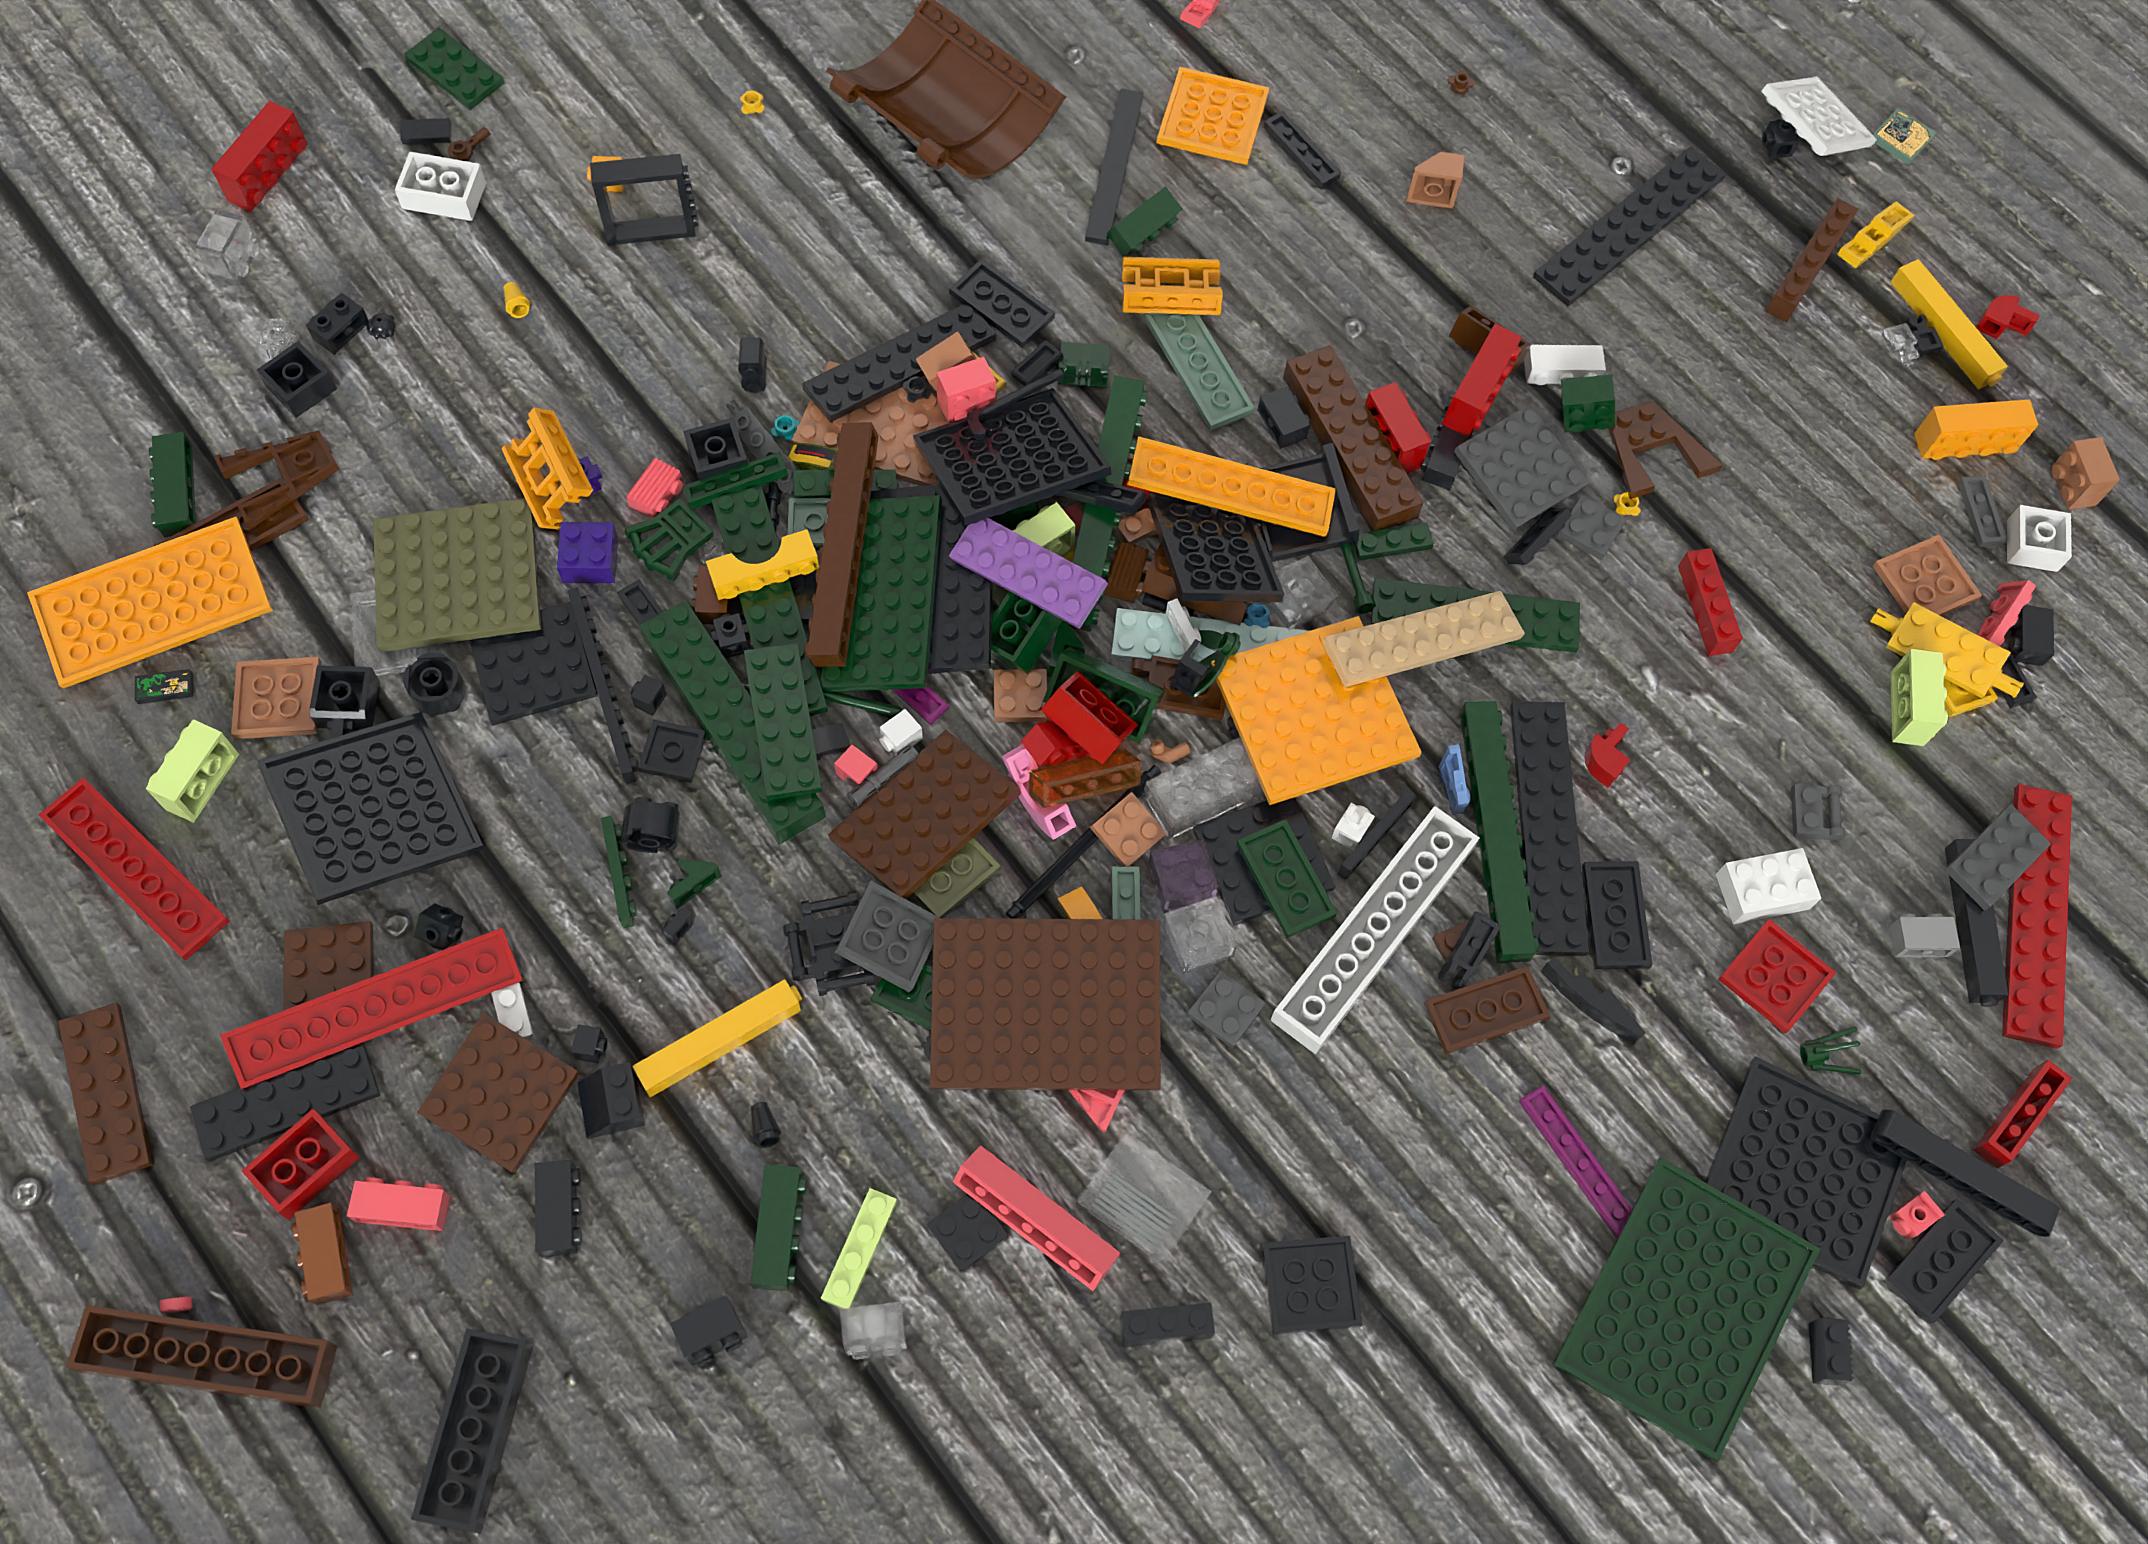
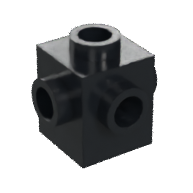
M1781 119L1769 122L1762 134V143L1766 146L1769 159L1792 157L1800 140L1796 132L1797 129L1791 123Z
M739 613L734 615L725 614L713 620L715 630L710 631L712 640L716 646H720L721 653L725 659L742 655L744 650H748L746 638H750L747 623H741Z
M434 903L419 913L414 937L428 943L435 949L444 950L461 939L463 935V928L461 927L464 916L455 913L451 908L442 907Z

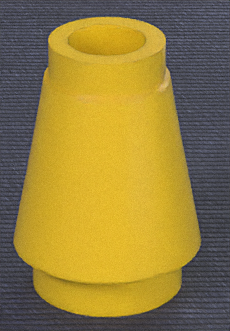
M506 283L503 290L507 313L514 318L526 316L530 308L529 300L517 283Z

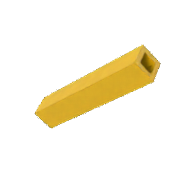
M1919 259L1900 267L1890 283L1918 317L1920 314L1926 316L1927 328H1935L1944 348L1978 389L1987 385L1991 387L1997 384L2003 378L2002 374L2008 367L2007 364Z
M784 979L632 1067L649 1097H652L801 1011L799 1001L802 1000V997L795 985L789 987Z

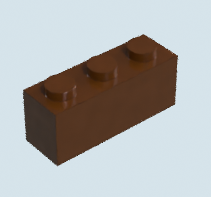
M1471 305L1460 312L1449 337L1455 340L1458 346L1467 348L1477 356L1494 324L1505 329L1507 328ZM1521 338L1518 345L1522 350L1510 374L1520 367L1532 345L1523 338Z

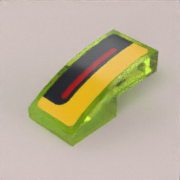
M793 443L788 456L799 470H834L833 460L834 456H837L838 450L816 444Z

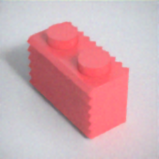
M654 458L626 495L629 507L651 519L669 507L671 498L681 492L683 480L680 470Z

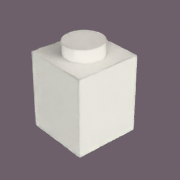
M906 709L880 727V743L886 751H892L895 755L899 754L908 745L912 747L923 739L922 727Z

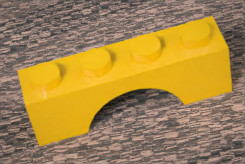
M807 529L782 537L779 551L774 557L763 563H744L738 560L732 553L706 561L718 600L724 598L731 599L740 593L749 590L756 591L765 585L774 582L781 583L790 577L800 574L806 575L820 568L817 554Z

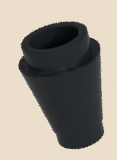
M759 1102L752 1105L750 1109L753 1141L757 1142V1146L760 1148H767L777 1144L780 1141L781 1130L766 1102Z

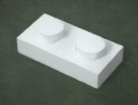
M1178 599L1169 601L1167 603L1166 616L1186 652L1195 639L1201 642V636L1197 628L1191 626L1189 622L1190 616L1186 607H1181Z
M518 982L491 992L498 1021L527 1040L534 1038L520 983Z

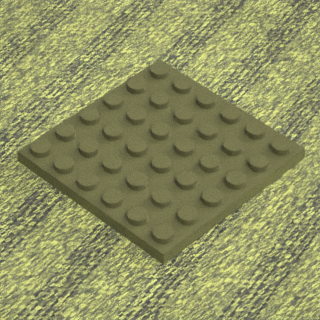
M525 498L373 518L376 641L379 652L541 630L534 520L532 511Z

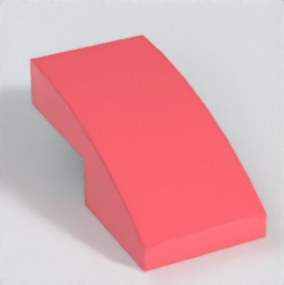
M1192 0L1182 11L1180 19L1200 29L1221 0Z

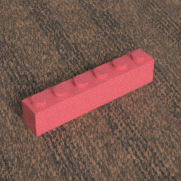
M980 1145L961 1165L953 1181L954 1184L1093 1291L1111 1270L1120 1255L1119 1251L1074 1218L1063 1207L1048 1198L1038 1188H1035L1022 1178L1016 1171L1000 1161L994 1154Z

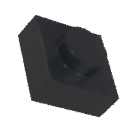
M682 909L676 915L672 914L667 919L663 930L667 940L677 945L693 925L691 916Z

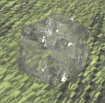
M291 318L265 319L263 333H260L259 342L261 348L265 349L269 359L274 358L297 341L300 342L298 332Z

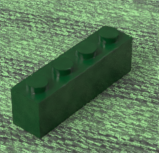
M184 432L152 436V447H149V456L153 462V469H150L149 474L154 486V491L150 492L151 501L154 506L151 521L155 529L158 528L164 538L171 537L196 523L192 444Z
M765 1165L750 1281L753 1289L789 1291L790 1283H795L797 1266L792 1265L793 1253H798L800 1246V1235L795 1234L797 1223L801 1224L803 1219V1206L799 1205L800 1194H805L807 1177L802 1176L800 1167Z

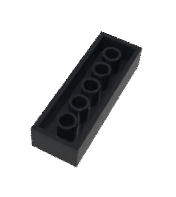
M466 1328L411 1520L481 1534L533 1349V1344L529 1341Z

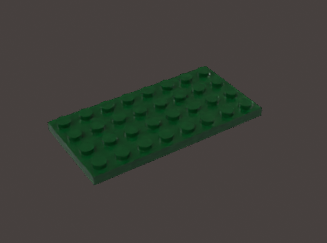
M940 495L870 499L846 667H822L821 688L823 692L927 687L942 511Z

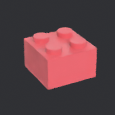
M984 357L937 372L938 403L948 423L966 418L969 412L995 401L996 380Z

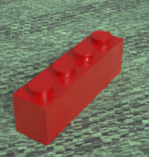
M1711 548L1686 552L1678 565V569L1708 656L1732 653L1743 637Z
M2049 1059L2033 1068L1973 1150L1996 1169L2012 1162L2073 1078Z

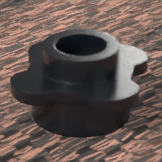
M915 376L903 383V389L908 394L907 400L913 403L921 398L928 399L931 396V391L927 389V380L923 377Z

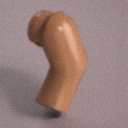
M1154 740L1150 744L1151 755L1155 759L1167 763H1172L1190 754V749L1186 742L1173 748L1165 746L1161 740Z

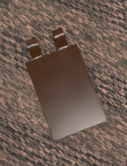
M1152 655L1150 662L1133 659L1130 674L1137 677L1148 676V682L1166 689L1158 709L1219 720L1223 719L1226 702L1216 680L1201 694L1191 698L1170 685L1180 660Z

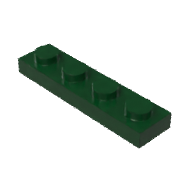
M781 452L684 485L683 487L691 510L712 503V498L763 485L789 475Z
M896 469L874 470L871 491L897 488ZM793 470L794 498L831 497L830 480L834 478L835 470Z
M612 816L602 817L601 822L619 921L623 929L634 927L633 917L637 916V909L634 899H629L628 891H632L633 887L630 874L625 875L624 866L628 865V859L625 849H620L619 844L622 828L620 824H615Z

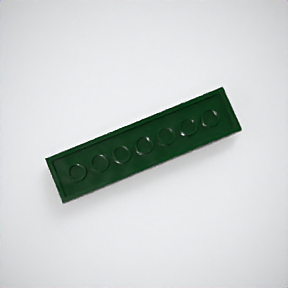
M1375 578L1373 582V598L1376 606H1373L1371 611L1370 625L1493 592ZM1503 593L1525 633L1521 639L1504 644L1573 653L1578 651L1579 602Z

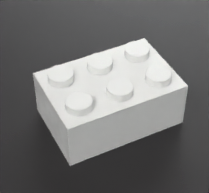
M409 152L395 192L402 209L472 221L484 191L486 180L481 165L478 163Z
M1803 848L1727 862L1716 873L1733 924L1810 910L1821 899Z

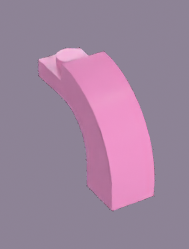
M1023 744L1002 756L1009 772L1007 775L1009 780L1020 788L1021 794L1018 796L1036 824L1050 838L1054 840L1076 827L1067 804L1059 799L1050 789L1036 761Z

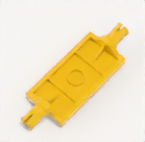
M1913 602L1904 618L1898 619L1878 608L1870 623H1874L1891 632L1892 638L1886 648L1903 657L1910 649L1943 653V663L1946 665L1944 679L1980 698H1983L1989 687L1992 688L1993 686L2015 698L2024 684L2002 673L2003 670L2001 668L2011 652Z

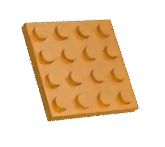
M1179 67L1159 130L1157 144L1248 165L1269 94V87Z

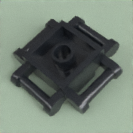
M856 890L847 892L848 895L810 903L809 900L801 901L804 922H792L783 926L784 936L788 938L791 953L793 981L816 978L819 996L828 995L827 992L863 984H866V986L875 985L872 972L835 953L858 905ZM846 906L851 908L850 913L816 920L812 918V913ZM807 933L813 962L812 967L804 966L799 935ZM862 971H864V973L855 974V975H850V976H846V977H841V978H836V979H831V980L825 981V979H829V978H833V977H838V976H843V975H848V974H852V973H857V972H862Z

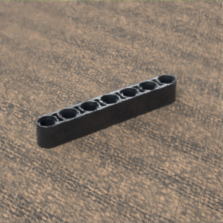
M1887 1109L1880 1112L1871 1134L1873 1141L2028 1232L2041 1237H2049L2051 1235L2059 1213L2057 1205L1900 1113Z

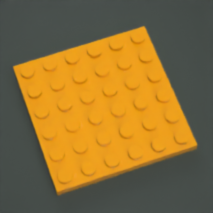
M1359 616L1246 650L1233 656L1231 655L1216 679L1269 805L1418 758L1422 753L1387 676L1344 687L1322 644L1326 636L1364 627Z

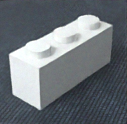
M1531 345L1524 358L1527 384H1561V380L1604 375L1606 371L1602 345Z

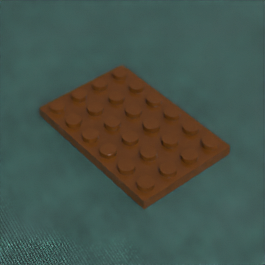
M944 730L919 753L915 760L883 785L879 792L876 791L835 827L828 836L835 845L885 888L907 899L1021 794L1018 786L947 730Z

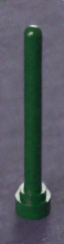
M1344 544L1340 547L1356 593L1354 596L1355 600L1353 601L1355 610L1358 614L1369 613L1372 611L1373 606H1376L1373 595L1365 590L1351 544Z
M823 692L825 701L890 716H896L902 711L900 707L838 692Z

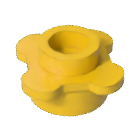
M756 91L745 92L740 97V101L743 103L741 107L742 113H762L765 109L764 105H762L763 95Z
M1629 492L1614 496L1613 501L1617 506L1616 513L1621 516H1638L1640 514L1638 497L1630 499L1628 496Z

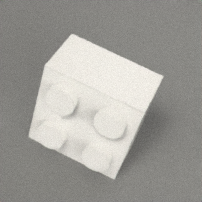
M2020 505L2007 519L2008 564L2058 572L2072 557L2071 513Z

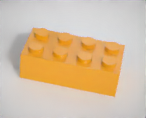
M2030 399L1936 406L1932 408L1914 433L1921 459L1932 458L1938 460L1954 456L1963 458L1968 455L1987 456L1993 453L2012 454L2019 450L2021 445L2036 429L2038 422Z

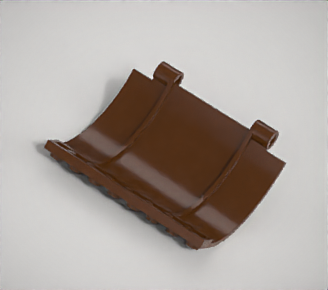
M921 0L913 13L915 16L904 31L885 51L870 62L850 70L827 68L826 72L833 76L830 82V89L849 104L861 98L919 142L917 156L934 169L939 170L947 163L960 174L971 179L993 175L1015 161L1039 137L1066 99L1064 94L936 0Z

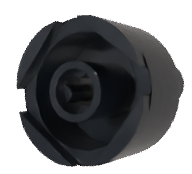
M441 653L423 654L417 657V661L412 665L409 664L404 672V687L420 712L430 715H442L459 709L465 695V682L457 666L447 656Z
M647 797L635 798V803L629 804L624 808L621 843L623 844L626 841L628 842L627 848L645 853H657L658 848L666 847V852L674 850L677 847L680 820L678 804L673 802H652Z

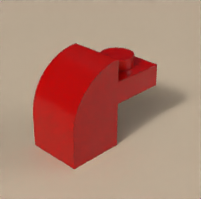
M2003 295L1995 298L1980 317L1976 328L1978 331L1995 339L1999 338L2006 327L2027 336L2037 323L2040 315L2019 306L2020 297Z
M1620 723L1615 729L1610 727L1602 737L1596 733L1585 752V765L1589 773L1607 788L1610 787L1631 761L1615 748L1629 730L1623 723Z

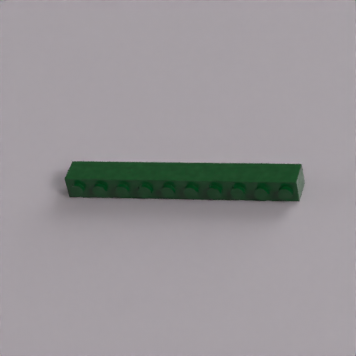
M1114 375L1098 446L1099 451L1111 466L1112 475L1104 477L1100 481L1123 486L1124 478H1129L1132 463L1128 462L1129 454L1135 453L1138 440L1133 438L1135 430H1140L1143 415L1138 413L1140 406H1145L1148 391H1144L1145 381ZM1090 503L1085 504L1073 558L1074 564L1100 578L1103 575L1108 576L1111 560L1106 559L1108 550H1114L1116 536L1112 535L1114 526L1119 527L1121 511ZM1104 591L1098 600H1103ZM1097 602L1080 629L1069 623L1068 625L1073 629L1091 632L1092 624L1097 625L1100 610L1096 609Z
M1496 701L1465 702L1460 711V720L1477 834L1480 838L1479 847L1490 919L1501 927L1493 940L1497 963L1530 962L1536 952H1538L1537 936H1533L1534 913L1533 910H1529L1528 906L1530 888L1528 884H1525L1524 880L1526 862L1520 855L1522 837L1520 833H1517L1516 829L1518 811L1516 808H1513L1512 804L1514 786L1512 783H1509L1510 761L1505 759L1504 750H1506V736L1501 733L1500 727L1502 726L1503 716L1501 710L1497 708Z

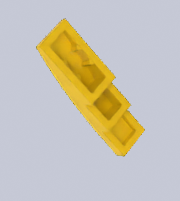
M1896 201L1876 215L1869 225L1860 230L1853 240L1840 249L1837 255L1856 269L1890 241L1915 215Z

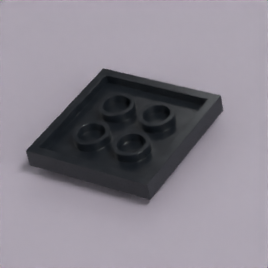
M1350 1236L1262 1243L1272 1335L1358 1328L1362 1326Z

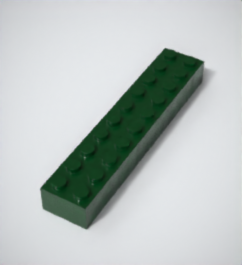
M685 600L639 625L644 641L701 728L706 730L707 737L778 845L826 818L824 806L816 793L767 800L751 696L687 601Z

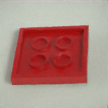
M1768 919L1718 980L1786 1034L1837 972Z

